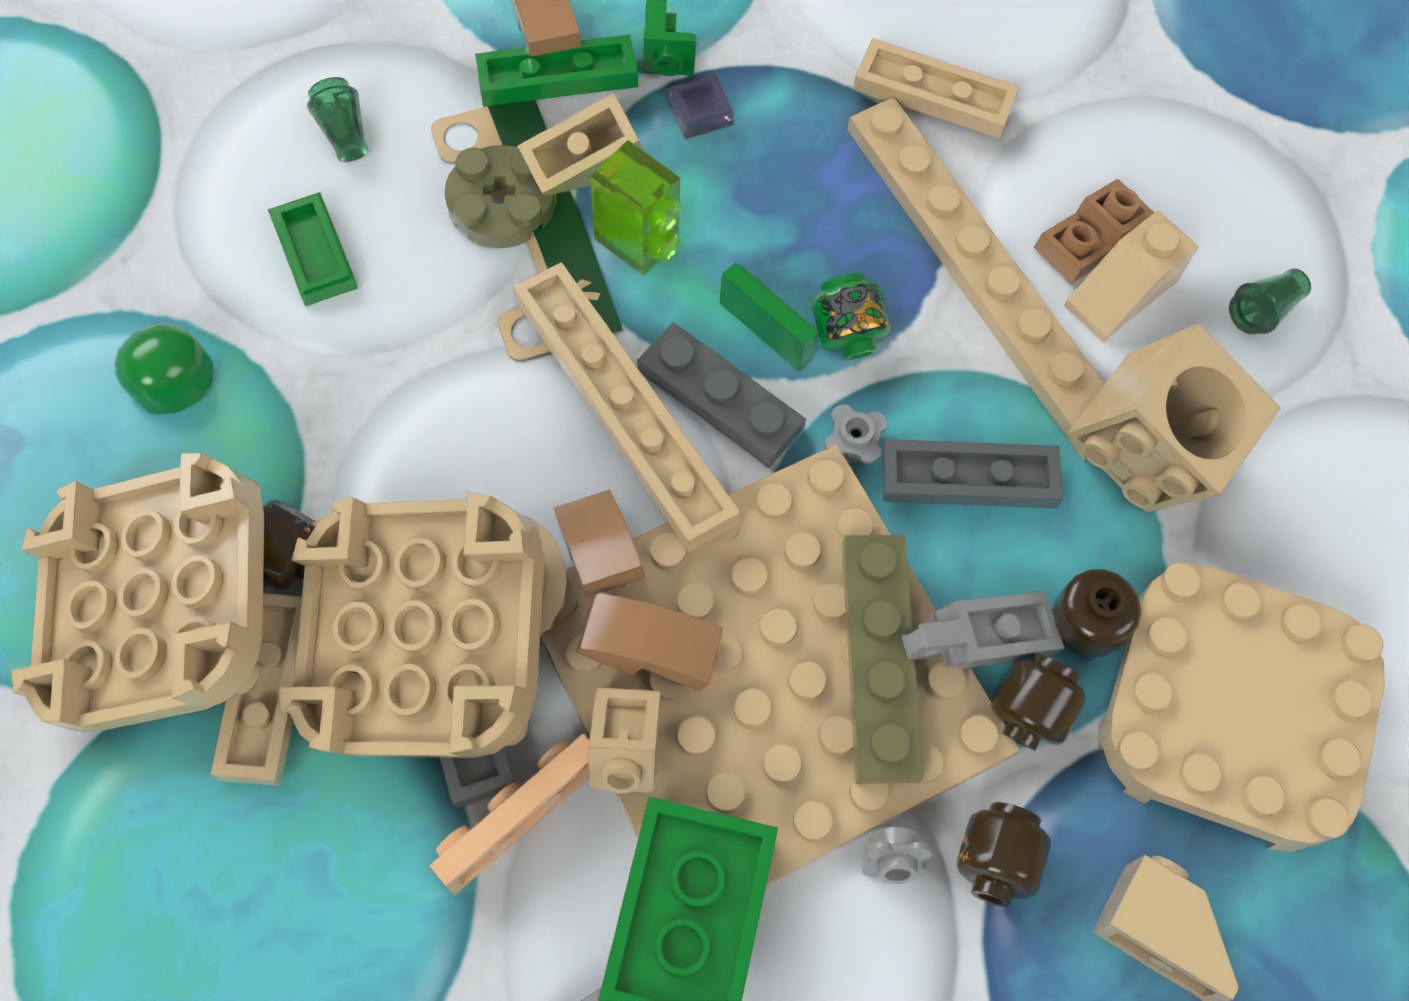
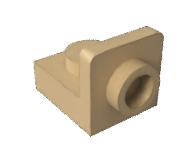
M596 687L589 740L590 788L594 790H609L622 794L630 792L650 793L654 791L660 691Z

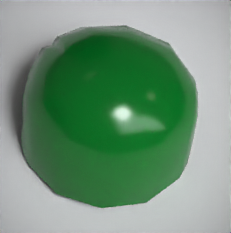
M155 323L133 333L119 348L115 359V375L119 384L147 412L152 414L181 412L198 402L212 384L213 363L210 356L198 340L180 326Z

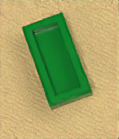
M320 192L268 209L305 307L358 289Z
M735 262L722 273L720 304L797 371H802L813 360L818 330L740 264Z

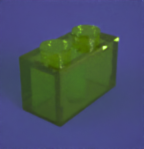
M627 140L590 175L594 237L597 242L644 276L657 262L665 263L679 246L680 177Z

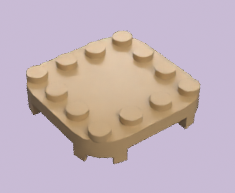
M203 453L181 454L180 467L96 489L75 481L56 490L58 496L63 500L49 512L38 532L31 528H26L21 548L22 552L39 558L31 666L11 670L13 693L26 697L35 715L41 718V722L73 731L99 732L206 710L227 701L233 694H243L249 691L258 678L259 671L256 662L258 661L263 635L264 511L259 484Z
M468 492L467 499L364 503L351 497L332 502L334 511L320 520L307 540L298 537L292 557L293 562L305 566L294 683L293 687H279L280 712L290 714L299 734L309 742V748L355 757L474 758L494 754L505 746H513L522 741L527 733L528 720L531 717L537 693L544 558L542 542L536 523L490 495Z
M1182 562L1170 565L1163 574L1153 580L1139 595L1142 610L1137 629L1126 640L1106 719L1099 725L1097 749L1104 750L1110 769L1125 786L1122 792L1142 804L1152 799L1268 841L1267 849L1292 853L1296 850L1319 845L1342 836L1354 822L1365 791L1385 685L1384 660L1381 655L1384 644L1381 635L1373 627L1360 624L1356 619L1334 607L1216 567Z

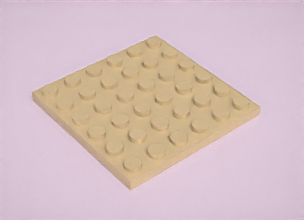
M837 444L728 494L741 512V524L691 552H688L668 522L632 538L643 566L645 578L599 593L659 605L722 627L723 631L710 684L702 690L696 691L643 668L632 676L576 653L593 596L585 597L575 566L566 569L568 586L566 587L564 597V609L559 610L554 619L552 630H546L540 635V640L589 740L596 687L660 691L654 791L650 793H616L637 838L639 837L648 797L778 827L766 887L1009 760L1020 751L1014 739L1002 734L1005 724L992 711V703L970 667L958 669L957 666L946 668L942 654L932 658L915 659L924 778L920 783L856 784L842 541L844 535L891 534ZM907 562L912 630L915 631L919 628L918 625L931 622L929 613L936 609Z

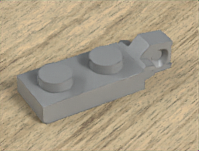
M1045 591L953 601L942 609L929 613L930 623H922L918 625L919 628L901 636L908 660L932 658L942 654L946 668L957 666L958 669L1011 662L1018 659H1031L1034 653L1052 656L1065 649L1062 638L1055 626L1054 615Z

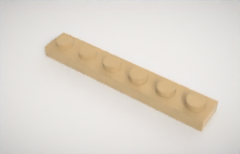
M561 262L512 286L516 302L688 552L697 549L741 524L740 510Z

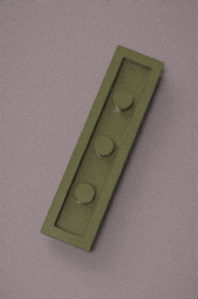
M844 535L842 559L856 784L920 783L924 778L915 659L908 660L901 637L903 634L913 632L905 535Z

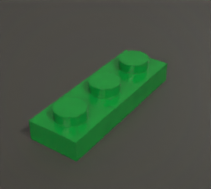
M630 34L580 40L581 47L533 57L529 56L527 47L475 53L483 107L638 87V70Z

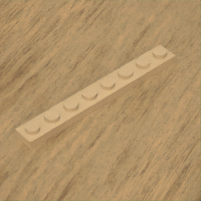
M894 97L850 116L847 128L850 135L1083 461L1087 460L1082 454L1081 447L1067 432L1103 387L1104 382L897 100Z

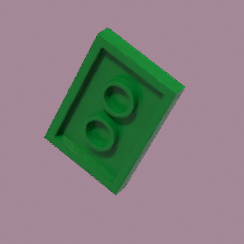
M648 797L598 1001H742L778 827Z

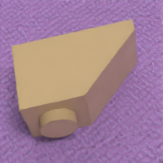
M614 93L518 145L544 196L602 184L648 158Z
M1157 210L1118 241L1070 295L1064 306L1104 342L1178 282L1199 246Z
M1143 855L1127 864L1092 933L1202 1001L1233 1000L1239 987L1206 892L1187 880L1189 874L1185 869L1164 857L1152 856L1150 858Z

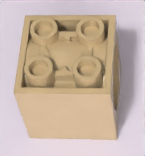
M1197 324L1128 353L1067 434L1081 447L1083 456L1090 463L1102 468L1122 488L1124 497L1130 503L1142 508L1147 513L1220 495L1281 407L1200 324Z

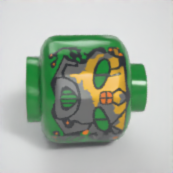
M862 273L845 274L823 282L820 285L822 292L812 301V311L822 347L831 352H843L844 358L847 361L868 357L878 352L876 343L883 340L891 331V322L880 284L871 280H865Z

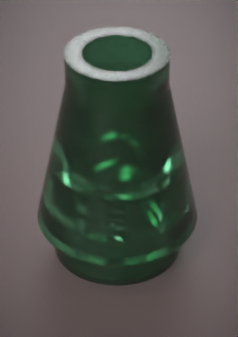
M330 77L316 82L308 91L309 101L307 109L333 147L338 160L341 162H352L364 157L368 152V147L364 138L358 91L351 87L346 79L341 77Z
M1292 268L1282 274L1241 285L1229 303V314L1233 323L1238 329L1247 334H1267L1272 332L1294 307L1310 294V279L1303 271Z

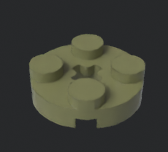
M496 145L481 149L472 147L461 151L456 158V166L449 173L445 184V201L450 220L456 228L458 225L461 230L467 232L468 239L484 247L509 248L521 245L530 240L529 233L536 230L542 223L544 228L551 220L554 212L555 195L544 196L518 147ZM498 189H506L514 193V195L505 196L504 203L500 204L494 203L493 197L489 194Z

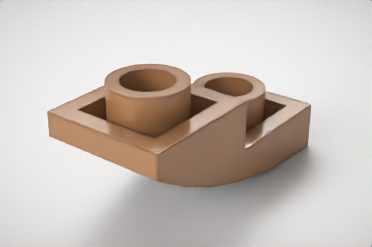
M510 0L519 31L523 32L530 57L581 47L580 31L569 0Z
M1116 179L1086 197L1075 214L1043 232L1033 248L1072 284L1095 268L1120 239L1155 212L1134 191L1127 188L1119 179Z
M610 489L553 507L586 598L596 593H602L645 578L637 550Z
M596 593L591 599L576 653L632 676L643 668L691 689L700 691L710 684L723 628L659 605Z

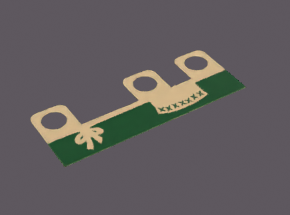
M536 100L479 108L439 119L431 127L438 153L441 159L446 162H456V158L461 152L449 148L444 142L445 131L457 123H466L476 129L478 139L472 147L479 149L496 145L518 147L523 142L547 130ZM498 189L491 192L490 195L498 197L504 203L505 196L514 195V193L506 189ZM566 191L554 194L555 207L551 220L544 228L542 223L536 230L529 233L530 240L526 241L536 270L539 274L562 262L611 332L622 331V326L571 192ZM521 307L506 311L499 317L498 327L507 353L511 358L524 360L551 352L544 341L533 347H525L514 341L511 334L512 326L519 318L526 316Z

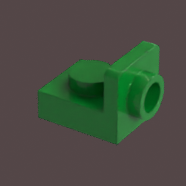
M646 0L643 73L661 74L664 76H692L695 69L696 35L694 33L676 32L677 13L666 12L667 0Z

